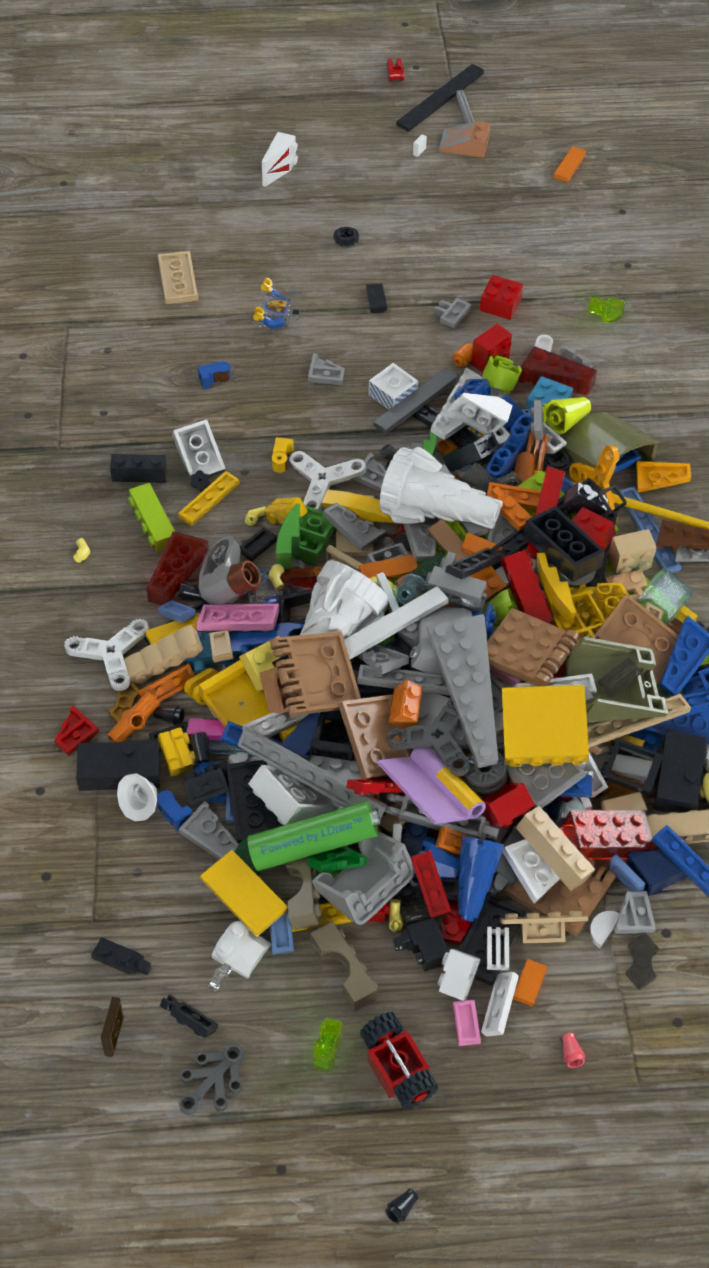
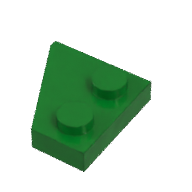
M346 846L307 858L308 866L321 873L367 864L366 856Z

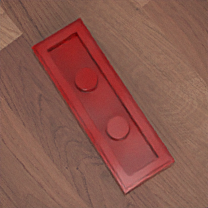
M429 850L412 856L411 860L430 917L434 918L452 912L432 851Z

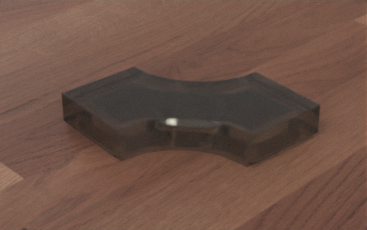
M643 933L628 944L633 963L625 974L638 990L644 988L657 977L652 968V958L659 948L646 933Z

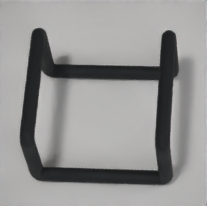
M612 485L598 493V497L608 510L602 515L604 518L610 515L612 511L617 512L627 504L626 499L616 485ZM612 489L616 491L623 502L614 510L610 508L602 496Z

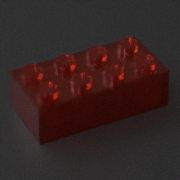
M571 810L564 818L563 834L576 846L585 859H611L616 854L621 859H627L628 854L631 852L652 851L655 847L651 840L652 836L644 810Z

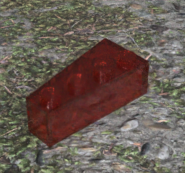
M534 346L521 365L522 371L518 382L524 383L528 381L536 385L542 376L573 388V393L588 395L595 385L597 370Z
M172 532L147 586L148 602L159 605L170 602L179 591L181 582L185 583L203 562L204 555L209 549L208 540Z

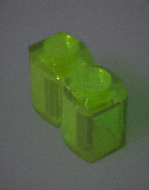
M328 1017L322 1021L319 1029V1039L313 1047V1068L325 1072H330L336 1060V1051L342 1042V1021Z

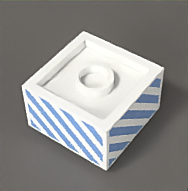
M394 363L369 380V396L388 410L418 389V380Z

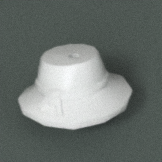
M137 773L125 775L119 782L117 790L119 807L125 817L133 821L147 820L155 812L158 796L155 785Z

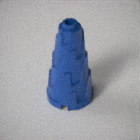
M462 836L458 880V914L462 915V920L473 922L474 918H478L486 894L490 890L493 875L497 871L504 848L503 844Z

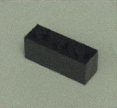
M111 454L110 472L112 482L166 483V455Z

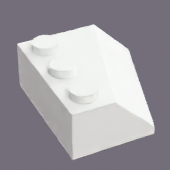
M261 765L248 783L253 789V793L266 803V808L278 817V821L282 825L333 811L335 808L330 803L325 805L319 800L321 795L316 791L305 788L304 783L272 765Z

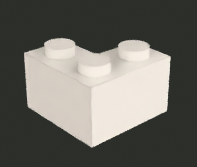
M451 949L449 953L446 952L442 961V965H444L443 971L446 972L445 974L441 973L438 980L439 992L465 1001L481 959L458 950Z

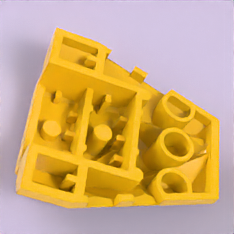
M598 583L597 587H586V584L579 585V587H569L575 608L574 622L569 624L557 611L544 589L547 598L546 604L551 608L554 615L553 625L565 631L572 630L578 633L580 639L582 637L592 638L626 593L628 594L622 583Z

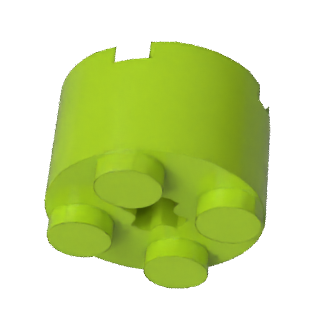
M490 356L482 378L488 379L491 388L495 387L503 393L510 394L517 383L522 369L519 365L516 368L513 365L514 362L502 356H496L495 358Z

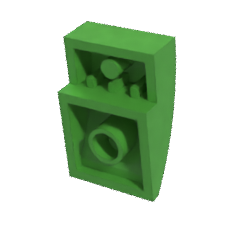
M295 504L290 510L278 535L276 564H281L284 567V571H292V555H299L300 504Z
M305 506L307 513L300 517L299 555H293V558L316 565L335 527L322 515L323 511Z

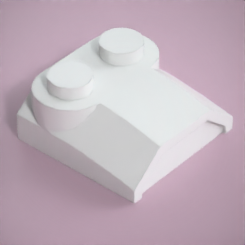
M235 921L229 925L217 942L212 958L249 979L251 972L272 944L261 936L256 937L241 921Z

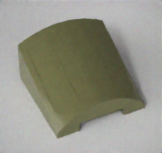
M607 412L594 413L582 418L560 436L567 442V445L561 448V450L570 454L573 464L582 463L593 468L596 467L605 446H617L620 453L618 455L620 456L637 448L648 462H654L659 443L656 439Z
M582 637L568 657H566L565 677L591 673L593 675L597 693L592 695L594 697L593 703L586 705L587 722L666 717L668 715L665 698L658 695L653 674V668L656 666L653 649Z

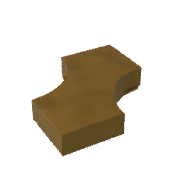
M131 680L127 689L123 691L114 690L117 701L108 711V714L115 724L121 720L123 712L131 709L139 698L137 693L139 689Z

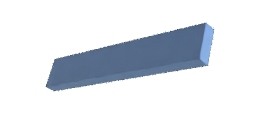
M634 486L619 490L624 497L643 502ZM625 507L637 530L649 529L656 545L660 529L652 515ZM662 546V549H656L654 559L663 575L681 571L682 567L679 562H675L676 556L670 546Z

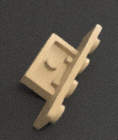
M570 911L569 915H561V912H548V916H539V913H526L527 917H518L517 913L505 914V917L500 918L502 924H521L523 944L566 942L565 922L588 921V916L582 914V911Z

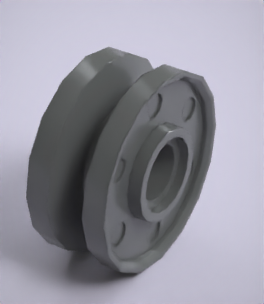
M472 753L467 756L470 769L463 775L464 781L476 794L490 795L503 788L507 780V766L505 759L500 753H498L497 764L477 768Z

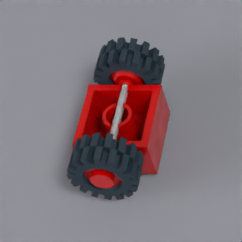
M389 1011L386 1014L382 1013L379 1017L377 1015L374 1017V1020L368 1021V1024H365L360 1030V1035L369 1049L367 1061L389 1099L396 1095L403 1108L408 1109L410 1107L411 1109L415 1105L418 1106L421 1102L427 1101V1098H431L432 1094L437 1092L438 1085L429 1071L430 1067L409 1032L401 1033L403 1027L395 1013Z

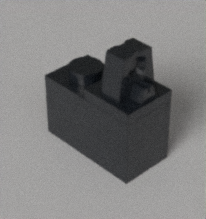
M435 917L406 926V931L402 932L401 936L393 938L395 950H412L418 965L422 964L424 971L443 966L444 955L446 952L449 953Z

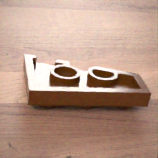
M662 519L656 549H662V546H671L672 549H679V546H688L690 549H709V530Z

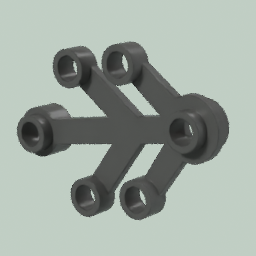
M235 1044L229 1045L223 1052H199L195 1056L197 1066L205 1067L209 1062L221 1063L215 1068L194 1070L184 1068L180 1072L181 1081L185 1084L191 1083L193 1079L206 1078L193 1094H185L180 1098L179 1107L183 1114L191 1115L195 1113L198 1108L197 1103L214 1084L216 1094L214 1099L215 1109L224 1111L227 1108L228 1103L224 1093L223 1074L229 1067L231 1073L229 1091L232 1094H239L242 1091V1082L239 1079V1065L244 1061L245 1055L244 1050L240 1046ZM236 1054L237 1058L231 1059L230 1055ZM200 1057L206 1058L204 1062L198 1061ZM189 1073L191 1077L185 1079L183 1075ZM238 1084L240 1087L238 1089H233L232 1085ZM222 1100L225 1102V1104L223 1106H218L217 1102ZM190 1103L193 1105V1107L191 1109H186L185 1105Z

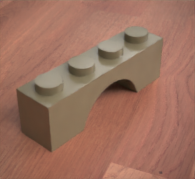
M309 857L286 863L291 877L303 880V885L298 894L288 900V916L294 930L319 925V916L322 915L321 906L318 903L320 893L316 891L312 880L319 873L308 866L307 858Z
M331 922L312 932L311 944L321 960H337L349 971V978L343 985V995L352 1009L356 1011L376 1000L378 985L373 978L370 979L367 975L364 963L356 958L353 946L345 941L342 929L340 927L337 928L334 922Z

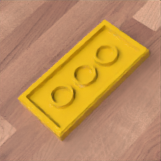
M233 850L200 875V879L256 937L288 911V906Z

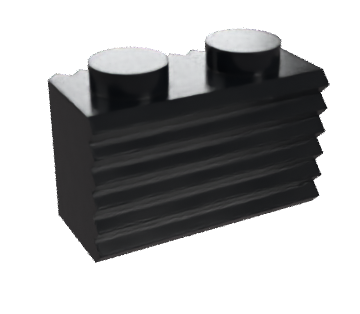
M577 482L565 492L564 506H567V508L574 512L576 511V513L582 507L600 516L607 511V508L598 497V493L593 491L588 485ZM602 495V496L604 497V499L606 500V502L608 503V499L606 498V496H605V495Z

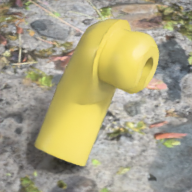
M266 507L249 510L245 517V523L249 526L255 525L259 517L266 515Z
M83 538L76 541L79 549L73 558L77 563H81L82 560H85L90 555V549Z
M281 564L273 565L268 575L276 590H281L284 587L280 579L281 574L284 573V567Z
M391 899L389 929L396 932L403 928L404 923L400 914V900Z

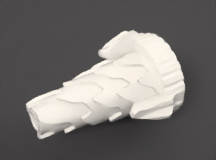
M402 447L394 455L386 471L380 493L381 512L390 515L394 523L411 524L424 522V517L426 516L432 519L438 517L447 521L472 522L491 529L495 527L500 509L503 506L502 501L486 496V492L471 488L467 483L454 479V475L439 471L442 468V464L421 447L414 449Z
M328 560L317 576L318 582L314 585L310 609L300 635L342 631L343 638L346 639L385 616L384 609L388 605V596L376 583L362 573L338 561Z

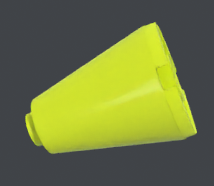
M585 397L550 400L543 406L544 422H547L549 427L558 435L564 434L590 413L591 403Z

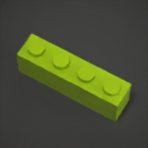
M147 483L129 489V505L131 508L134 507L135 517L137 521H141L143 533L148 534L150 546L154 547L157 553L178 546L177 534L151 484Z

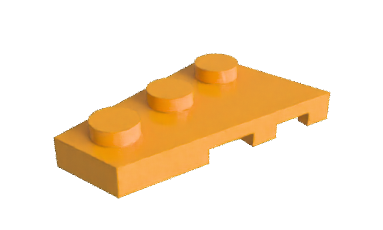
M636 462L638 493L688 483L691 480L690 464Z

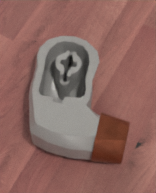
M226 536L215 542L203 558V565L199 574V591L201 597L211 605L232 604L241 595H245L249 591L255 593L260 588L261 577L258 568L251 561L240 562L241 550L233 536Z

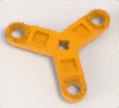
M615 445L605 446L595 468L583 465L582 463L572 464L570 466L571 478L580 483L590 478L602 490L610 487L609 481L616 468L615 465L619 460L618 457H620L618 455L620 454L618 452L619 449ZM610 490L603 495L608 499L610 508L614 510L615 502Z

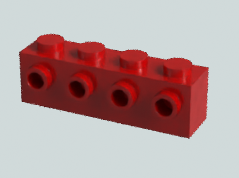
M524 550L504 557L501 565L519 611L551 624L554 615L551 608L547 607L545 602L547 601L546 594L539 587L540 580L538 574L534 573L532 569L533 562L530 555H527Z

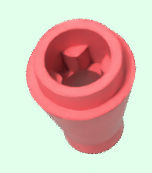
M573 1033L564 1034L562 1036L564 1063L569 1068L582 1066L585 1063V1054L578 1044Z

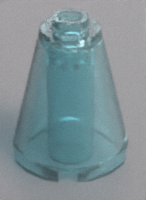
M407 574L400 577L394 583L392 592L398 605L402 607L428 592V584L421 576Z

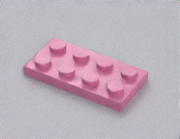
M279 604L203 605L197 622V631L228 630L229 632H249L261 630L267 632L274 630L279 614Z

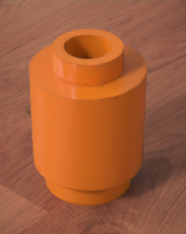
M466 343L461 345L453 354L452 360L456 366L464 368L472 360V344Z

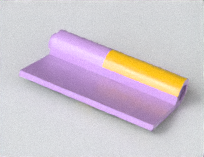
M431 747L413 748L410 757L378 760L377 764L433 824L475 819L486 808V804L459 776H455L449 771L439 755Z

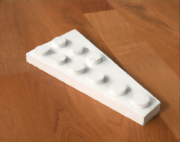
M467 367L431 427L430 432L443 440L467 425L445 412V409L455 401L454 394L469 379H483ZM491 388V396L503 398L507 395L498 388Z
M600 811L565 824L560 829L570 842L576 846L577 850L585 856L612 829V826L603 812ZM526 839L503 848L502 853L534 904L560 880Z

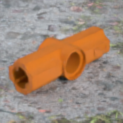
M146 692L131 709L125 710L121 720L107 734L111 742H126L136 730L142 729L146 724V719L160 705L158 699L151 693Z

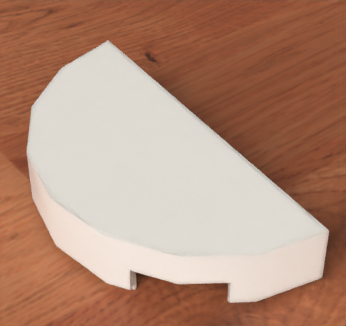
M605 911L599 913L593 919L590 926V935L593 943L599 949H601L616 926L619 917L618 912Z

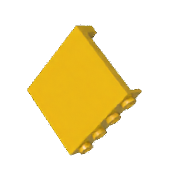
M241 660L199 684V696L224 727H226L228 721L243 726L273 713L268 710L264 690L257 692Z
M585 685L502 688L506 765L519 767L522 764L541 766L543 763H551L558 766L571 762L574 765L588 762L589 745Z

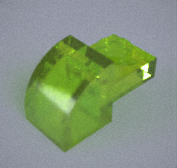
M592 296L588 312L602 316V322H615L623 316L626 301L614 297H609L607 301Z

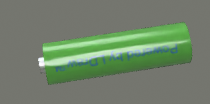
M369 801L357 803L248 836L249 853L257 871L276 867L378 837L377 825L380 824L377 810L373 811Z

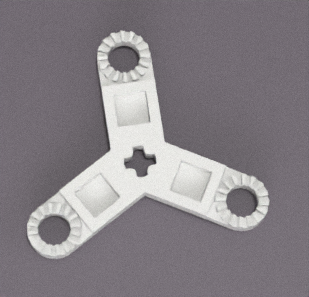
M302 451L292 453L289 458L291 466L311 481L303 502L304 505L309 507L310 504H315L317 506L314 509L321 510L323 498L331 485L351 480L354 477H361L367 471L365 462L361 459H354L324 468ZM298 458L303 459L301 462L294 461ZM354 466H361L359 470H353Z
M135 619L136 621L133 620L129 626L124 627L109 641L79 638L78 636L69 637L70 639H66L64 647L66 653L70 656L103 660L111 687L116 691H123L130 685L123 655L146 636L145 631L149 630L148 623L144 619ZM139 626L144 627L140 632L136 631L135 628ZM79 644L77 648L70 649L71 645ZM120 678L125 679L124 683L122 682V684H116L115 682L117 679Z

